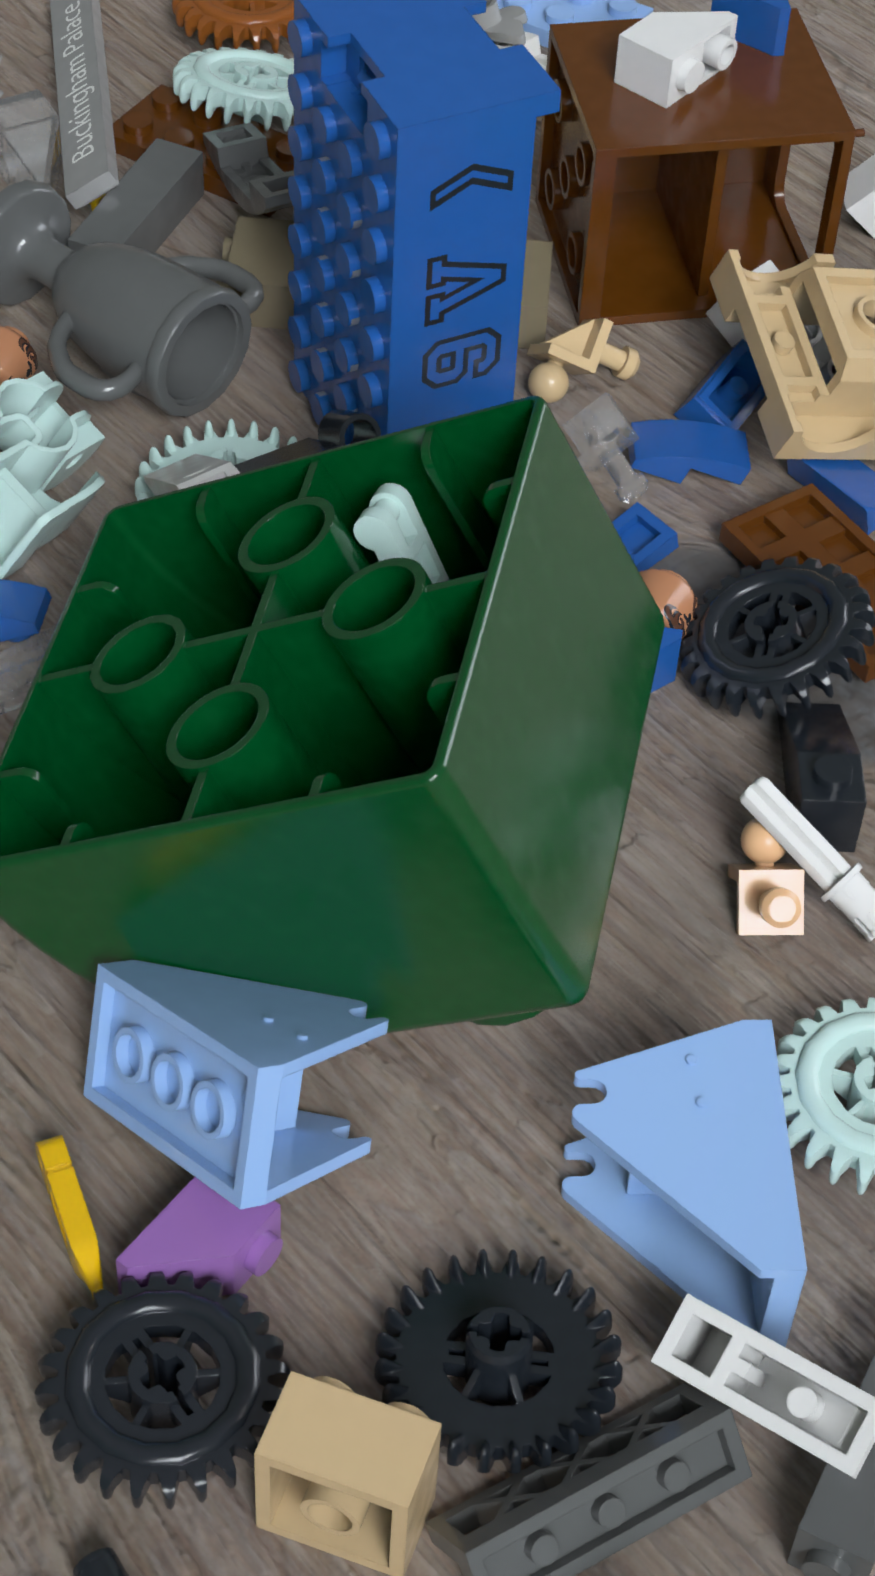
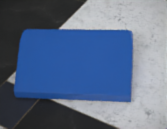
M743 338L720 357L673 414L677 419L707 422L737 430L766 395L748 344Z
M787 459L788 474L803 486L813 483L867 535L875 530V472L860 460Z

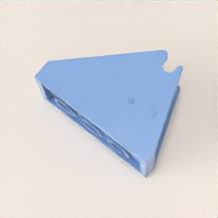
M139 960L98 964L83 1096L237 1208L245 1209L266 1205L370 1153L371 1138H348L351 1124L349 1120L298 1110L302 1075L305 1068L387 1034L389 1019L385 1017L365 1019L367 1003L361 1000Z
M740 1020L577 1070L574 1075L573 1084L579 1088H596L604 1094L605 1098L599 1103L578 1104L572 1110L571 1123L573 1127L587 1138L566 1144L563 1157L566 1160L586 1161L590 1163L594 1171L586 1176H570L565 1178L561 1187L563 1199L683 1299L688 1293L786 1347L807 1273V1264L772 1020Z

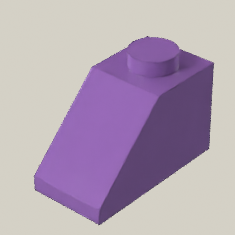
M194 1177L116 1259L119 1294H122V1278L132 1276L140 1287L148 1286L151 1273L160 1271L163 1272L167 1284L174 1285L182 1272L193 1273L194 1288L201 1289L208 1281L217 1279L222 1281L223 1284L222 1296L235 1294L253 1274L257 1277L265 1274L278 1258L283 1246V1240L281 1239V1205L276 1201H272L266 1205L239 1209Z

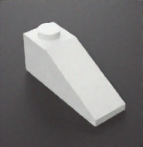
M686 1294L651 1362L856 1479L875 1443V1397L692 1295Z

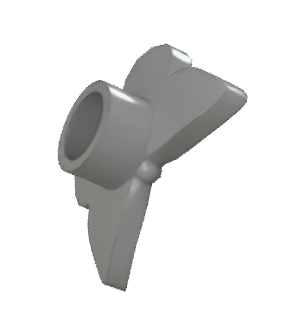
M486 0V13L472 15L493 41L525 45L526 37L523 24L527 23L528 18L526 11L522 7L513 5L499 9L497 0Z

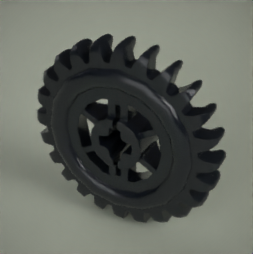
M797 556L786 557L781 565H776L772 558L764 560L761 569L755 570L751 565L741 568L740 577L734 578L728 575L720 580L722 585L720 590L709 589L702 595L705 604H697L694 612L695 619L689 622L686 629L687 634L681 641L679 657L682 661L681 670L685 679L691 683L698 697L703 698L707 696L710 705L717 710L721 707L725 696L731 714L737 717L740 715L741 704L748 699L754 716L760 720L763 716V705L766 700L773 699L779 714L785 717L787 714L786 703L788 695L794 694L802 702L803 706L810 710L809 687L815 685L822 689L829 698H832L834 691L829 678L831 673L839 674L848 683L852 682V671L846 658H852L860 665L866 664L867 658L862 644L868 647L874 645L875 639L872 628L875 627V613L871 607L868 591L859 586L856 576L850 573H843L841 566L829 563L822 567L821 560L816 558H808L800 565ZM797 604L806 607V609L797 612L794 607ZM743 623L746 633L733 638L738 627Z
M485 1249L479 1251L475 1275L470 1276L461 1268L458 1258L452 1255L448 1264L449 1283L447 1284L436 1279L433 1271L426 1267L422 1273V1290L425 1298L417 1296L410 1286H402L400 1306L405 1315H401L393 1307H388L384 1313V1327L387 1333L379 1332L375 1339V1351L380 1359L375 1363L374 1377L380 1385L384 1386L382 1403H407L423 1411L429 1419L442 1423L440 1448L442 1446L448 1448L447 1464L451 1466H459L468 1456L475 1457L476 1468L479 1473H489L495 1460H502L509 1473L517 1474L521 1472L522 1458L530 1457L539 1467L550 1466L552 1447H555L564 1454L576 1453L579 1449L578 1434L584 1436L597 1434L601 1429L600 1414L609 1413L614 1409L616 1393L613 1388H616L621 1383L623 1368L621 1363L617 1361L621 1354L622 1343L620 1337L616 1334L607 1337L612 1328L611 1311L604 1309L597 1316L590 1317L595 1309L596 1292L593 1287H588L580 1297L570 1299L574 1282L571 1269L565 1270L560 1280L550 1286L546 1284L547 1261L545 1257L540 1256L535 1268L527 1276L520 1275L518 1256L514 1249L510 1250L501 1273H494ZM466 1331L465 1342L455 1341ZM533 1336L543 1342L548 1352L532 1351ZM447 1375L465 1377L466 1386L462 1393L452 1386ZM529 1385L543 1387L533 1398L523 1400L522 1394L528 1389ZM479 1398L490 1403L510 1402L511 1406H488L475 1401Z
M162 1271L152 1272L148 1286L140 1287L132 1276L124 1277L121 1279L122 1294L115 1296L104 1288L95 1290L93 1292V1299L96 1309L91 1310L84 1306L73 1307L68 1312L73 1329L58 1328L51 1333L50 1342L55 1352L46 1354L39 1360V1372L45 1380L36 1387L34 1392L37 1405L40 1408H47L39 1420L41 1432L45 1436H52L58 1430H61L54 1439L52 1446L54 1457L58 1462L65 1461L71 1453L79 1451L73 1464L74 1478L77 1483H84L90 1473L98 1468H102L100 1490L105 1500H109L113 1495L114 1489L123 1479L130 1480L131 1500L136 1509L141 1507L150 1485L158 1484L165 1506L171 1510L175 1505L179 1482L187 1481L199 1502L204 1503L207 1498V1473L213 1471L231 1489L235 1487L237 1480L234 1456L246 1460L251 1467L255 1468L254 1453L258 1443L254 1436L262 1437L271 1417V1414L268 1412H273L282 1392L280 1388H284L290 1374L289 1367L279 1361L283 1355L284 1343L279 1337L267 1334L269 1330V1317L265 1313L252 1312L246 1314L249 1306L247 1295L235 1293L223 1300V1284L220 1280L212 1279L201 1289L194 1288L193 1273L182 1272L174 1285L167 1284ZM177 1337L180 1339L175 1344L172 1342L154 1343L151 1338ZM192 1343L197 1344L212 1357L216 1368L197 1370L195 1360L190 1353ZM123 1354L129 1362L128 1376L108 1377L115 1361ZM218 1388L211 1405L204 1410L199 1404V1397ZM109 1397L130 1403L133 1422H129L112 1406Z

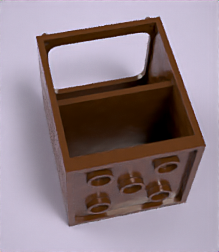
M791 8L784 56H772L737 41L735 57L725 70L716 73L699 85L694 92L685 95L667 109L614 83L619 34L643 18L550 24L546 72L561 89L559 112L542 116L535 202L548 240L553 241L552 252L577 326L581 324L582 320L606 318L614 322L613 325L708 317L706 312L717 302L709 278L728 249L739 251L741 266L749 271H753L768 260H771L778 270L782 271L809 259L787 210L784 197V184L791 145L834 142L815 253L817 254L834 253L855 137H864L865 129L854 128L797 8Z

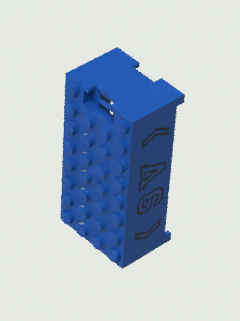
M294 0V20L289 21L287 27L289 44L294 54V74L288 76V92L294 107V125L288 128V143L294 157V175L288 178V192L294 207V224H290L288 227L289 244L294 254V271H290L288 274V285L294 300V316L288 319L289 334L294 344V360L289 361L288 372L297 393L303 392L308 399L313 417L318 425H320L323 417L330 411L344 409L372 416L377 421L382 436L503 404L514 399L536 118L559 112L561 89L523 44L503 49L498 48L472 16L486 13V0ZM352 423L346 429V445H349L353 440L354 426Z

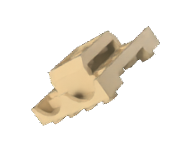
M728 249L709 279L724 321L740 322L767 400L758 410L757 414L773 459L875 460V269L834 268L836 262L833 254L814 253L809 259L792 268L772 273H757L741 266V256L738 250ZM804 325H819L837 371L827 385L824 382Z

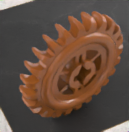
M172 0V10L176 16L177 25L179 27L184 26L187 37H191L197 29L200 45H204L209 34L214 33L216 50L222 47L223 41L227 38H232L233 49H238L244 40H249L253 50H260L261 41L266 39L271 43L274 53H278L279 36L285 37L289 43L287 27L289 21L294 20V0Z

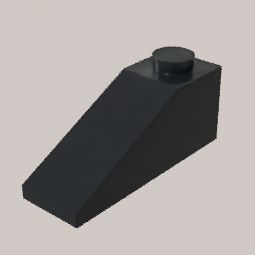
M787 702L786 716L782 717L778 712L786 798L837 852H855L867 799L861 753L840 704L811 703L810 710H807L802 703Z

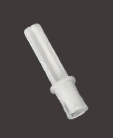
M763 776L757 778L742 792L740 796L741 804L825 891L820 899L823 902L830 900L854 924L864 938L871 942L875 938V889L859 872L863 867L859 862L851 867L768 778Z

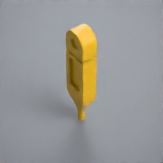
M62 1135L35 1142L36 1154L71 1265L76 1275L87 1285L93 1297L95 1290L103 1288L98 1240Z

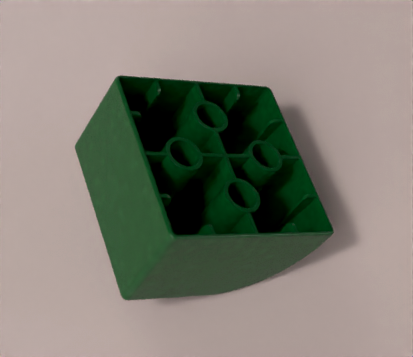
M529 396L134 501L110 510L104 516L0 755V918L40 951L95 985L98 964L139 960L361 1000L367 1003L365 1019L378 1017L389 1019L387 1033L468 1021L477 1025L507 1026L533 1018L544 1010L569 1007L581 1002L587 994L590 985L665 624L659 607L546 401L539 396ZM395 483L401 485L409 492L449 580L433 584L421 564L409 558H391L379 561L374 551L366 549L356 540L353 532L354 524L361 513L369 507L371 498L381 485Z

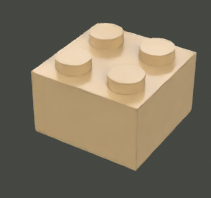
M291 1371L254 1453L256 1527L391 1576H405L436 1495L442 1423L429 1419L423 1411L410 1404L402 1402L385 1404L356 1394L348 1385L328 1376L310 1378Z

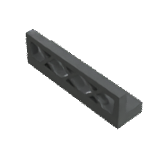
M683 1383L601 1427L597 1434L579 1439V1449L576 1453L568 1455L557 1451L552 1454L550 1466L539 1467L534 1463L521 1470L520 1473L508 1477L425 1522L432 1543L459 1564L463 1576H576L753 1475L731 1408ZM687 1414V1415L683 1416L682 1418H680V1419H678V1420H676V1421H673V1420H675V1419L681 1417L682 1415ZM480 1525H483V1526H481L480 1528H478V1529H476V1530L470 1532L469 1534L464 1535V1534L468 1533L469 1531H471V1530H473V1529L479 1527Z

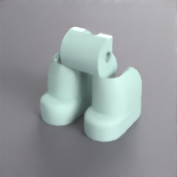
M44 371L28 379L15 378L6 380L0 385V449L3 451L0 452V580H4L23 567L35 550L65 531L105 483L104 477L96 471L76 495L62 503L50 498L45 493V491L54 488L78 470L99 448L105 436L90 421L91 415L88 411L82 410L71 416L64 411L56 402L63 392V385L59 381H52Z

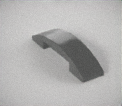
M251 122L202 133L205 147L217 173L231 196L245 211L253 215H260L293 207L288 192V178L294 175V170L284 173L269 158L266 137Z

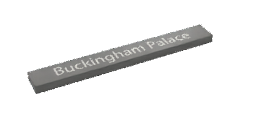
M50 0L65 197L77 210L119 184L100 0Z

